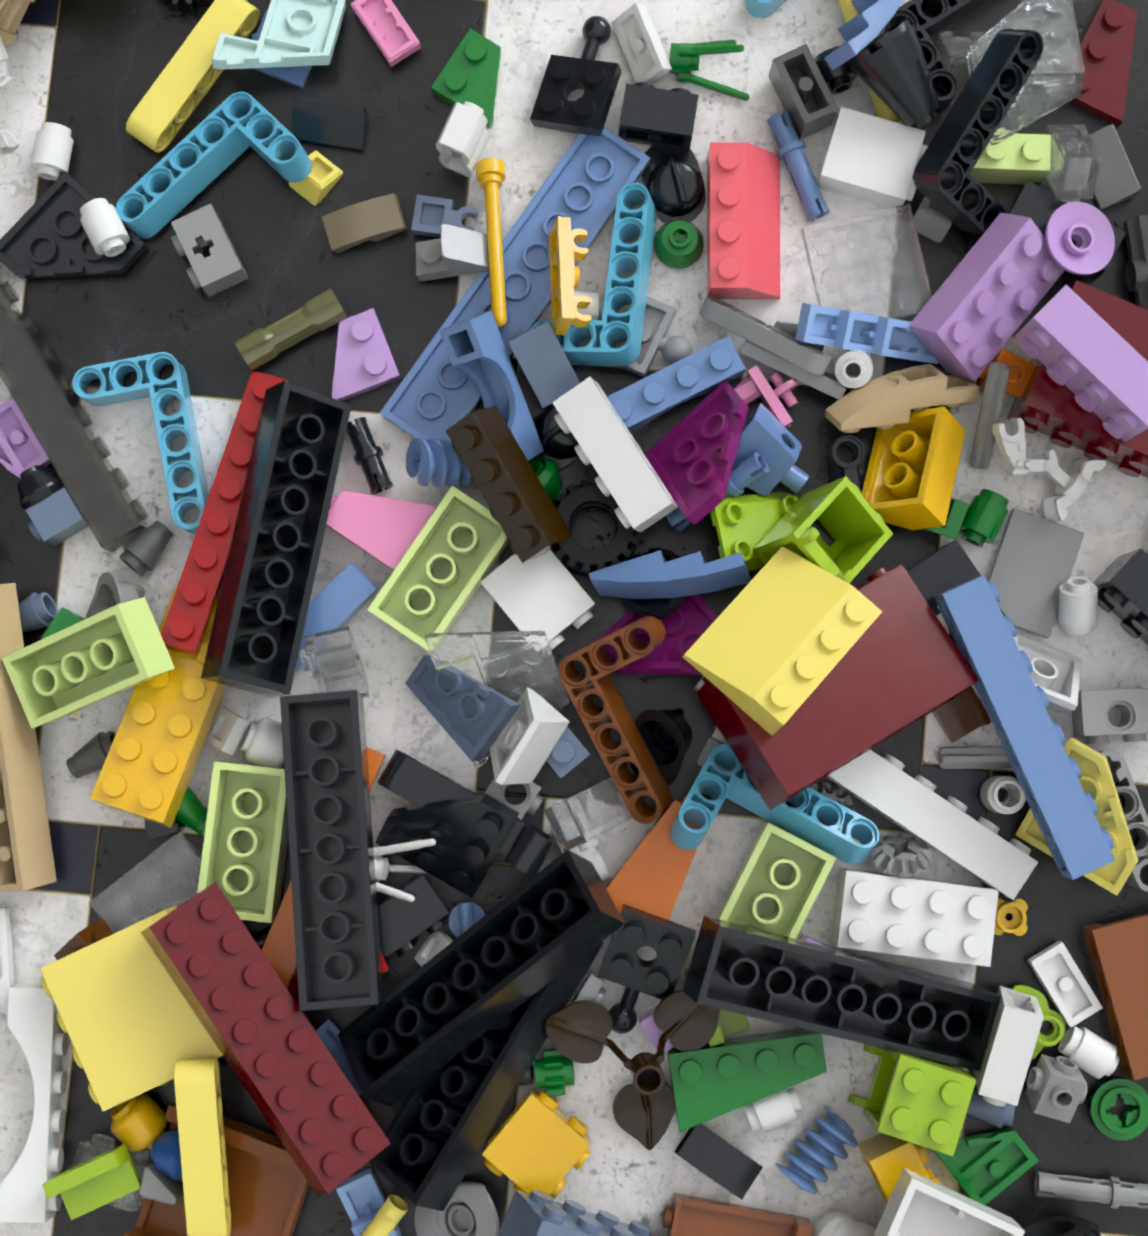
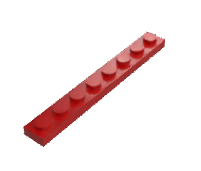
M253 370L251 372L161 633L167 649L198 657L222 586L265 391L283 381L288 382L287 379Z

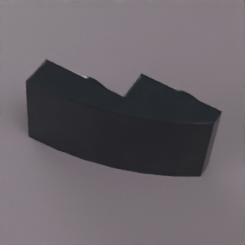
M703 1124L689 1128L674 1151L678 1156L741 1200L763 1168L756 1161L729 1144Z

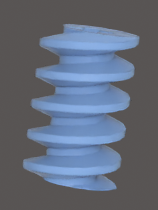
M414 438L410 442L406 455V470L411 478L417 477L418 483L421 486H428L431 481L434 487H440L445 482L447 487L452 485L455 487L458 483L461 488H468L472 485L477 489L461 457L453 450L450 440L438 441L437 439L424 440L423 438Z
M826 1105L824 1109L829 1119L825 1120L817 1116L814 1118L819 1128L818 1132L805 1128L804 1132L809 1142L806 1144L797 1139L794 1141L799 1154L795 1155L785 1151L784 1156L789 1163L787 1167L775 1163L795 1185L813 1195L818 1192L813 1179L823 1183L828 1180V1176L823 1168L825 1167L833 1171L838 1169L833 1156L835 1155L842 1159L848 1157L843 1144L857 1147L858 1141L853 1134L854 1130Z

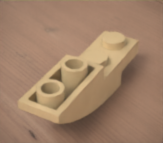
M931 364L913 366L875 378L864 386L852 390L825 410V417L840 431L846 433H856L861 428L869 427L890 429L894 427V424L909 423L910 410L920 411L929 409L931 406L940 405L960 407L963 403L978 401L980 387L963 377L956 375L946 376Z

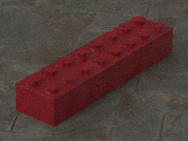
M216 882L141 932L315 1193L329 1194L391 1144L304 1013L299 1010L298 1004Z

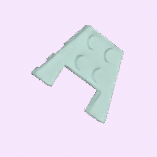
M271 0L258 41L220 33L212 57L213 69L330 65L346 9V0Z

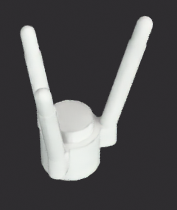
M431 838L374 847L377 892L408 902H414L415 897L413 895L379 883L380 880H386L389 872L408 874L429 873L415 865L389 864L388 858L382 857V855L434 846L436 840Z

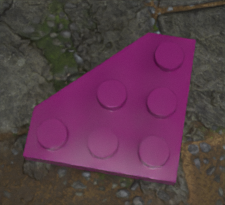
M727 380L722 382L644 454L685 517L694 525L724 500L749 406Z
M698 594L688 596L687 601L677 612L666 618L659 619L666 631L663 644L646 656L616 670V674L702 675L683 658V655L718 618V615ZM628 612L596 640L639 618ZM638 628V637L641 642L649 644L650 636L647 631ZM607 644L606 651L608 656L613 660H617V650Z

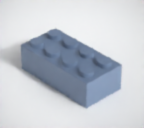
M516 1189L498 1234L500 1236H652V1229L635 1220H631L630 1224L619 1222L620 1219L607 1211L598 1210L597 1214L587 1212L583 1205L572 1200H565L564 1204L555 1202L550 1195L540 1190L532 1189L531 1193Z

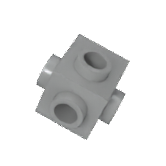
M1041 1054L1037 1066L1032 1067L1028 1074L1025 1094L1034 1113L1070 1123L1078 1104H1082L1086 1098L1087 1083L1074 1061L1064 1056L1054 1058Z

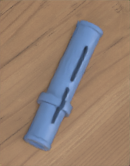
M782 111V116L778 112L767 119V123L779 148L777 155L780 160L783 159L806 213L807 221H814V217L817 220L830 212L829 208H827L804 152V148H806L803 139H799L789 111Z
M758 452L753 453L752 456L732 468L724 498L740 496L744 493L743 489L769 473V466L765 459L762 457L758 460L761 457ZM679 506L666 515L672 527L678 524L675 527V530L681 532L692 523L685 517Z

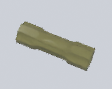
M330 288L310 299L295 311L235 341V345L252 371L274 359L280 352L342 321L347 318V315Z

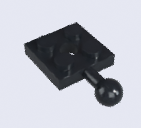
M592 16L585 21L582 34L586 42L580 58L558 55L550 56L530 117L534 127L601 136L622 72L618 63L595 60L599 46L605 44L611 35V26L604 17ZM577 89L584 90L583 96L576 101L567 100L572 91Z
M623 904L620 915L625 924L613 932L598 973V977L626 986L620 1003L613 1005L608 1011L613 1022L612 1030L619 1034L628 1033L635 1027L637 1014L634 1007L640 992L661 1000L674 992L696 930ZM642 946H649L656 951L657 957L646 961L637 955L636 950Z

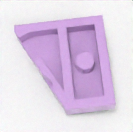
M374 308L339 322L332 386L333 399L344 401L401 379Z
M12 396L0 405V464L5 466L6 470L21 478L20 474L26 469L35 465L45 468L57 460L20 398Z

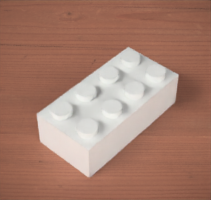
M840 868L831 943L838 948L991 967L999 890L978 885L915 877H895L884 873Z

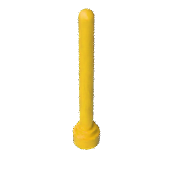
M485 158L476 163V179L485 191L491 310L497 326L503 327L507 322L499 188L502 187V182L506 179L505 163L497 158Z

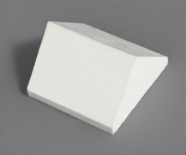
M1017 633V636L1013 638L1019 651L1023 650L1031 661L1033 671L1030 672L1035 686H1040L1045 692L1049 701V707L1047 708L1059 713L1074 711L1078 706L1082 659Z
M528 687L525 688L517 702L521 706L490 747L495 782L501 785L532 783L570 723L554 707Z

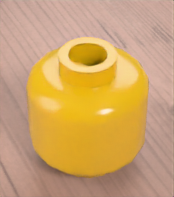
M140 1094L117 1105L110 1114V1117L113 1119L110 1129L112 1134L122 1144H126L129 1151L140 1152L146 1148L151 1151L153 1142L165 1132L164 1129L168 1121L164 1120L166 1112L149 1095Z

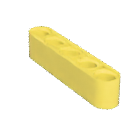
M214 0L131 113L126 123V132L156 153L164 151L223 72V70L213 69L212 57L220 33L247 39L257 25L260 10L246 0Z
M217 1058L177 1060L174 1071V1085L187 1236H230L231 1209L219 1062Z

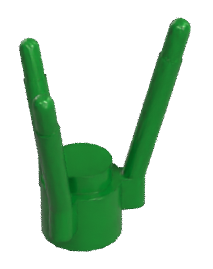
M735 40L671 43L669 62L672 69L669 73H678V82H690L744 101L749 100V94L691 74L692 70L699 71L700 55L743 52V45H736Z

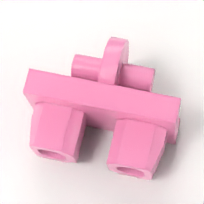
M757 365L747 371V378L734 389L747 405L760 398L766 408L786 429L790 428L793 420L779 399L783 398L788 408L796 405L798 401L791 391L799 386L798 381L793 378L785 382L780 373L776 372L769 377L776 387L773 390Z

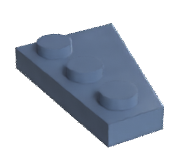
M434 655L423 656L405 683L471 761H478L484 757L521 706Z

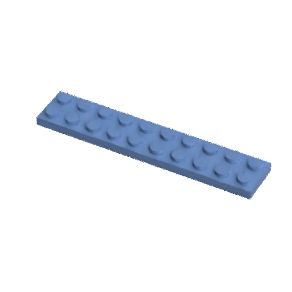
M606 127L603 128L601 136L578 134L502 241L507 322L503 327H498L510 359L514 353L508 343V335L519 329L523 333L530 330L551 303L548 234L557 217H570L571 231L578 228L587 231L588 235L584 243H574L577 247L588 248L589 250L615 213L619 191L627 184L636 183L650 164L651 158ZM574 260V266H577L580 261ZM489 271L478 274L380 411V415L412 438H423L424 440L437 439L438 441L450 440L446 430L474 411L482 400L480 391L473 379L462 369L453 367L440 330L467 318L491 311Z

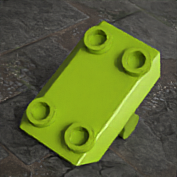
M778 491L770 492L767 496L752 494L724 498L710 512L720 546H718L720 559L741 552L749 572L763 568L765 565L754 553L753 548L799 500V497Z

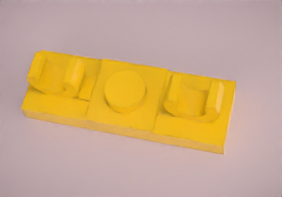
M561 216L557 217L550 230L548 242L552 329L555 335L565 336L571 324L578 328L588 326L591 321V315L580 314L577 308L587 309L591 298L585 295H578L574 298V289L578 287L580 270L578 266H574V260L582 261L588 254V248L577 247L574 242L584 243L588 235L587 231L579 228L571 231L570 217Z

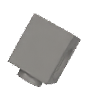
M495 778L484 793L519 812L517 818L520 820L523 819L526 813L533 817L544 797L539 795L542 787L535 782L522 784L526 788L527 797L521 804L509 802L506 798V789L509 785H501L495 782Z

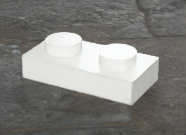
M634 3L611 22L636 83L644 82L652 85L672 69L645 3Z
M1057 941L1027 960L1055 1008L1064 1019L1066 1026L1072 1028L1103 1009L1063 942Z

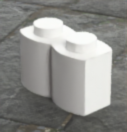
M465 101L463 104L459 102L454 104L436 143V149L440 153V163L445 168L466 177L472 175L489 138V132L486 129L487 118L483 114V109L474 103Z

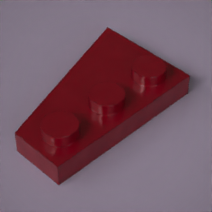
M1115 0L1101 1L1054 93L1055 96L1118 127L1122 124L1138 11Z

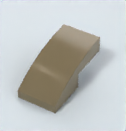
M394 193L362 201L322 216L331 251L341 253L368 240L378 242L407 229L398 197Z

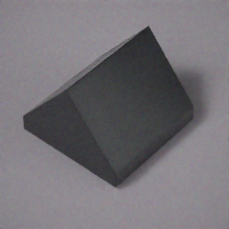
M145 820L147 841L163 838L184 831L186 828L185 825L174 820L171 828Z

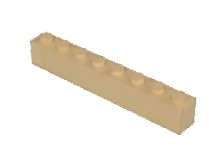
M16 583L0 584V892L26 891L57 882L36 728L31 729L2 661L3 657L24 648Z

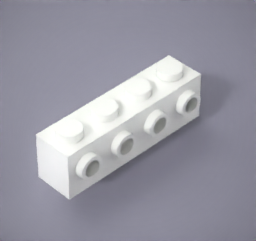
M588 377L552 402L559 412L554 416L556 422L566 435L571 432L579 443L574 447L576 453L586 466L591 463L597 471L598 476L594 480L606 497L612 495L619 507L614 511L626 529L632 526L633 529L642 532L678 508V505L606 394L594 379Z

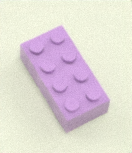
M1000 213L909 324V327L947 373L976 381L1065 270L1051 257L1047 249L1045 237L1030 217Z
M1065 285L1014 337L1019 341L1020 349L1032 359L1037 358L1048 368L1046 370L1047 374L1054 382L1062 386L1065 384L1075 394L1074 398L1080 407L1088 412L1093 411L1103 421L1104 429L1111 436L1117 439L1121 438L1126 442L1148 429V361L1070 287Z

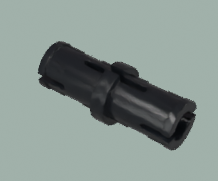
M366 417L354 419L356 425L350 421L346 430L356 452L354 460L357 465H361L371 494L383 492L382 488L387 490L393 486V483L381 459L383 455L380 446H376Z

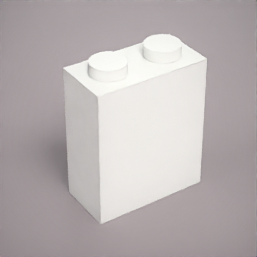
M841 106L817 183L819 188L900 211L905 200L912 201L916 191L912 177L916 165L928 147L922 144L926 131Z
M551 550L524 563L521 562L518 555L513 554L480 581L484 589L537 653L543 649L550 653L565 640L561 634L573 625L578 630L594 617L590 611L595 607V603Z
M999 986L997 995L1001 998L980 1071L974 1070L978 1094L982 1095L986 1102L1001 1107L1006 1106V1103L1017 1106L1044 1016L1037 997Z

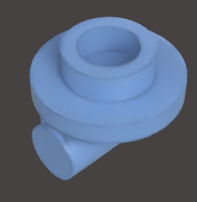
M474 902L458 903L449 915V927L452 933L459 937L486 914Z

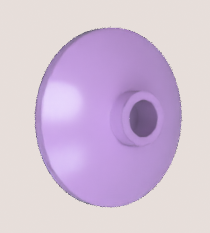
M1069 202L1056 209L1047 221L1045 228L1047 249L1053 260L1064 270L1076 275H1091L1103 269L1111 260L1115 249L1114 232L1109 220L1096 207L1084 202Z

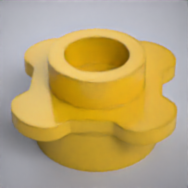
M998 898L995 935H1002L1004 932L1014 933L1016 936H1022L1027 932L1026 911L1028 905L1023 899L1017 898L1014 901H1004L1002 898ZM1010 913L1012 915V919L1006 920V914Z

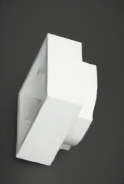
M903 1167L873 1236H1023L1025 1231L1013 1218Z

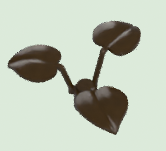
M683 990L670 993L659 1002L653 1014L655 1025L664 1032L659 1037L656 1054L642 1052L635 1055L632 1059L628 1058L611 1039L606 1038L612 1031V1018L607 1009L595 1001L581 1000L563 1007L547 1017L545 1028L553 1046L571 1061L584 1064L593 1063L600 1058L603 1045H605L621 1060L624 1067L629 1069L633 1084L624 1086L617 1093L613 1101V1114L616 1122L625 1132L637 1139L646 1149L651 1150L665 1134L675 1110L673 1090L665 1081L660 1066L665 1060L663 1055L665 1043L669 1039L674 1048L685 1052L701 1049L711 1040L717 1029L720 1009L697 1004Z

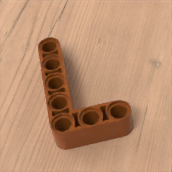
M653 616L641 617L565 657L558 667L560 680L629 813L634 820L643 824L653 823L671 804L672 796L610 673L646 656L663 644L666 635L665 627L659 619ZM638 628L647 631L650 636L649 644L641 642L638 637ZM607 644L617 650V660H613L608 656L606 651ZM576 660L585 666L586 676L581 675L576 670ZM593 694L598 695L602 699L603 709L598 708L593 703ZM610 728H614L619 732L621 742L613 740L610 735ZM627 762L636 765L639 776L632 774L628 770ZM644 795L651 797L655 801L656 809L650 808L645 803Z

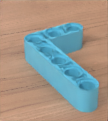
M236 92L224 100L121 196L116 204V211L121 221L138 238H151L249 147L255 150L289 182L296 183L307 178L311 173L312 161L297 138L256 99L246 92Z
M640 183L627 184L619 191L617 196L602 320H591L588 326L584 328H578L571 324L565 336L556 335L571 365L627 366L634 363L639 357L657 218L655 204L647 188ZM643 203L638 209L631 210L634 205ZM639 237L636 242L627 244L629 239ZM628 271H635L631 277L622 278ZM624 305H631L628 311L618 313L619 309ZM552 320L538 321L530 329L544 322H549L552 327ZM591 339L588 345L578 348L582 340ZM627 339L624 346L616 349L613 348L617 341Z
M157 352L79 369L72 380L73 389L79 397L93 406H106L150 397L172 518L178 527L191 534H196L209 492L185 368L171 354ZM166 365H173L174 372L172 376L166 380H160V370ZM137 372L136 382L130 387H124V377L128 373ZM100 379L101 386L99 390L94 394H88L87 387L92 380ZM179 400V411L175 415L166 416V406L171 401ZM179 436H186V447L182 451L173 452V441ZM192 471L194 475L192 484L189 487L180 488L178 484L179 477L184 472ZM192 507H199V520L194 524H186V512Z
M728 744L715 746L711 751L670 828V838L676 846L684 850L697 848L702 843L725 798L851 865L863 862L879 841L880 836L878 828L872 821L810 787L786 801L792 804L793 807L783 802L774 809L769 810L757 789L750 784L752 783L751 779ZM717 765L724 767L727 771L721 770ZM701 793L708 795L712 800L706 799ZM819 820L824 821L827 826L820 823ZM685 822L693 824L697 829L689 828ZM853 838H855V839H857L858 841H860L861 844H858L857 842H855V841L853 840Z

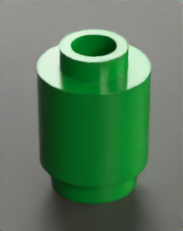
M982 489L979 495L973 497L960 529L964 533L962 538L978 547H983L984 543L992 544L1008 513L1006 509L1009 503L1008 499L994 491Z

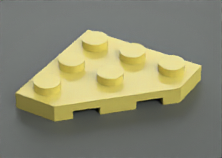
M1071 737L1064 747L1068 757H1073L1077 762L1082 777L1078 779L1084 793L1088 792L1094 799L1098 809V813L1094 815L1100 828L1104 827L1108 831L1114 843V848L1111 849L1115 861L1083 876L1117 896L1138 863L1137 854L1106 756ZM1030 808L1015 835L1053 858Z

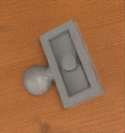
M647 296L639 357L634 363L619 367L645 378L658 351L663 352L665 360L670 364L692 354L691 344L686 338L673 336L668 339L665 337L676 315V308ZM621 339L617 348L624 346L627 339Z

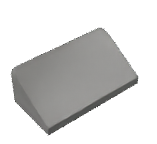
M1113 124L1072 144L1100 211L1130 200L1141 191L1139 182Z

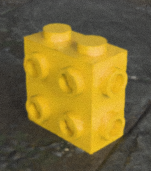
M533 1087L529 1090L483 1146L481 1155L486 1158L483 1162L490 1171L499 1177L505 1174L515 1183L513 1185L515 1191L517 1189L531 1193L532 1189L547 1193L555 1199L567 1183L563 1179L572 1167L578 1170L590 1156L591 1151L588 1147L591 1144L590 1136L587 1134L589 1131L588 1126L573 1114L569 1118L557 1109L560 1103L553 1096H547V1091L544 1089L540 1093Z

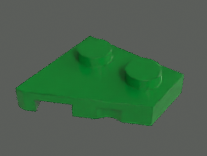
M470 28L432 85V93L452 106L456 102L463 104L465 101L476 104L483 109V114L488 121L486 127L491 129L494 123V106L497 96L501 47Z
M1012 1127L959 1138L954 1156L933 1150L968 1196L983 1205L990 1202L1039 1162Z

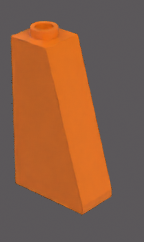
M683 796L681 802L674 799L671 801L667 810L656 820L605 886L619 913H621L623 904L669 920L697 849L684 850L679 848L670 838L671 825L687 796ZM685 822L689 828L697 829L693 824Z

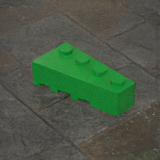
M801 1028L724 1039L725 1043L712 1047L707 1043L698 1050L685 1052L673 1047L667 1051L679 1132L827 1072L821 1033Z

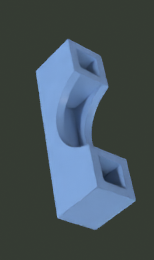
M492 310L459 321L440 330L453 367L462 369L473 379L482 396L484 408L497 407L527 460L529 461L543 452V446Z
M727 336L607 396L630 433H633L645 427L649 422L673 407L695 397L710 394L725 380L731 384L741 379L746 368L730 337Z

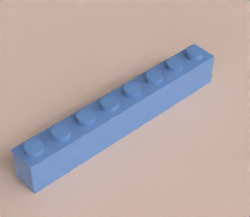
M985 575L935 595L934 598L958 650L979 680L974 686L1061 876L1074 880L1115 861L1111 849L1114 848L1113 840L1104 827L1100 828L1094 815L1098 813L1097 805L1088 792L1084 793L1078 780L1082 777L1080 768L1074 758L1068 757L1062 745L1065 742L1064 733L1056 721L1052 722L1046 710L1049 707L1047 696L1040 686H1035L1030 675V672L1033 671L1031 661L1023 650L1019 651L1013 638L1017 636L1015 626L1007 615L1003 616L997 602L1001 599L995 584L991 580L987 581Z

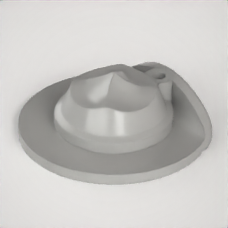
M461 1181L444 1211L415 1206L414 1223L417 1236H499L497 1210L485 1185L482 1183Z

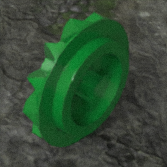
M1113 1077L1112 1080L1099 1084L1095 1094L1090 1096L1091 1110L1089 1114L1093 1119L1095 1127L1105 1136L1114 1140L1125 1141L1139 1136L1147 1128L1148 1095L1140 1085L1130 1079ZM1117 1096L1124 1104L1133 1106L1123 1111L1121 1120H1119L1118 1115L1106 1111L1110 1107L1116 1106Z

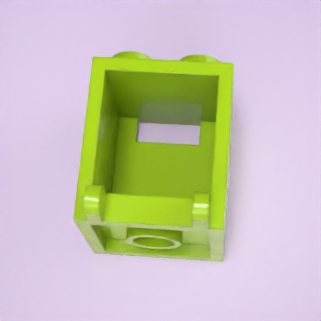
M845 476L804 493L753 548V551L766 565L783 546L850 584L893 533L884 523L882 516L874 511L861 495L859 488ZM816 519L834 539L829 546L820 536L819 531L812 526Z
M865 1044L864 1051L880 1057L867 1098L850 1093L848 1102L864 1107L862 1113L877 1132L954 1156L976 1079L959 1066Z

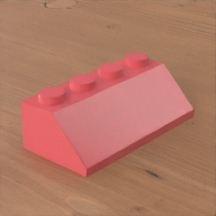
M710 142L707 154V296L717 299L780 300V159L777 154L749 143Z

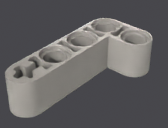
M1097 751L1106 756L1110 764L1113 780L1118 782V786L1115 787L1117 793H1120L1125 800L1123 812L1128 829H1135L1139 837L1138 843L1134 847L1138 863L1126 882L1134 889L1148 892V883L1143 884L1140 880V870L1148 864L1147 814L1123 756L1114 751Z

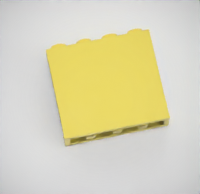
M177 906L165 909L40 968L43 975L41 977L42 987L45 993L52 997L58 1009L57 1020L59 1026L65 1033L69 1034L74 1046L72 1049L74 1060L80 1068H84L89 1080V1094L92 1100L100 1105L102 1112L174 1079L177 1060L219 1058L223 1056L141 934L144 929L170 913Z

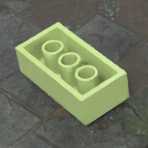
M452 485L367 610L434 655L481 586L480 581L489 574L508 546L509 539L500 524L492 517L489 509Z
M145 597L117 604L2 658L31 729L59 720L175 669Z
M214 761L197 893L216 882L241 920L272 923L280 907L289 837L284 768Z
M763 821L714 918L796 939L836 857L769 822Z

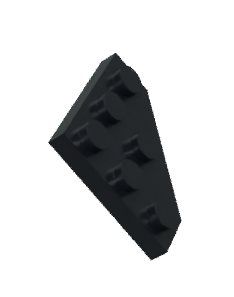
M64 172L0 239V261L20 279L124 274L148 247L124 225L130 237L129 242L125 245L126 249L113 257L97 254L80 222V208L95 198L70 175Z
M487 794L472 796L468 801L456 803L452 799L427 803L423 808L407 810L406 807L396 808L388 815L375 843L382 847L434 838L436 840L434 846L394 854L473 898L519 812Z

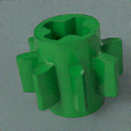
M546 1049L543 1051V1059H534L536 1088H546L547 1096L565 1095V1086L575 1085L573 1061L562 1057V1054L557 1049Z

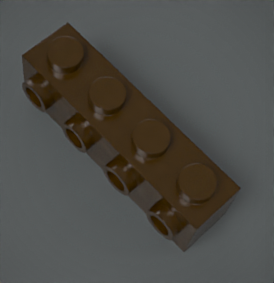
M496 406L472 411L446 430L452 442L453 450L461 457L471 474L473 484L481 491L490 507L492 517L502 527L509 539L510 548L518 555L522 563L546 554L572 536Z

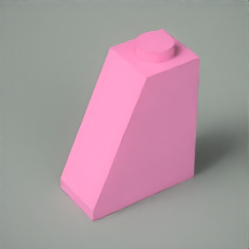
M343 490L338 497L336 495L332 496L326 526L394 571L436 508L427 504Z

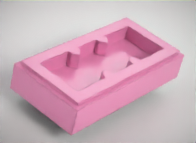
M355 0L350 4L352 10L391 67L421 48L419 40L392 0Z

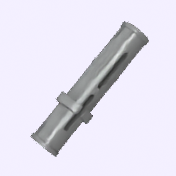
M1036 1171V1176H1034V1194L1036 1197L1107 1204V1207L1111 1209H1118L1119 1206L1148 1209V1184L1120 1181L1118 1177L1111 1176L1108 1179H1094L1081 1176L1050 1174Z

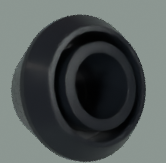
M840 46L830 48L814 58L832 94H839L850 89L853 85L852 81L857 77L849 68L847 62L833 71L826 62L825 57Z
M32 466L20 474L21 480L17 484L20 506L26 510L63 487L67 488L68 483L48 467Z

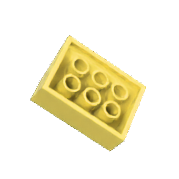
M782 546L683 655V658L773 736L792 717L882 611L851 584Z

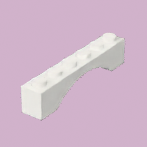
M19 983L9 987L7 1027L19 1042L28 1061L33 1080L34 1111L32 1126L25 1147L12 1170L0 1183V1223H46L56 1214V1211L60 1210L62 1204L60 1194L48 1199L42 1184L57 1175L62 1170L64 1162V1151L62 1148H59V1133H62L64 1130L66 1118L64 1109H60L61 1094L65 1093L67 1086V1073L62 1071V1058L67 1053L69 1038L68 1033H65L59 1026L57 1020L58 1009L53 998L45 993L42 983Z

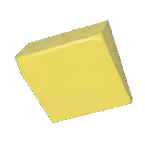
M317 150L308 155L312 161V169L308 177L300 182H289V186L314 206L323 200L343 176V171Z

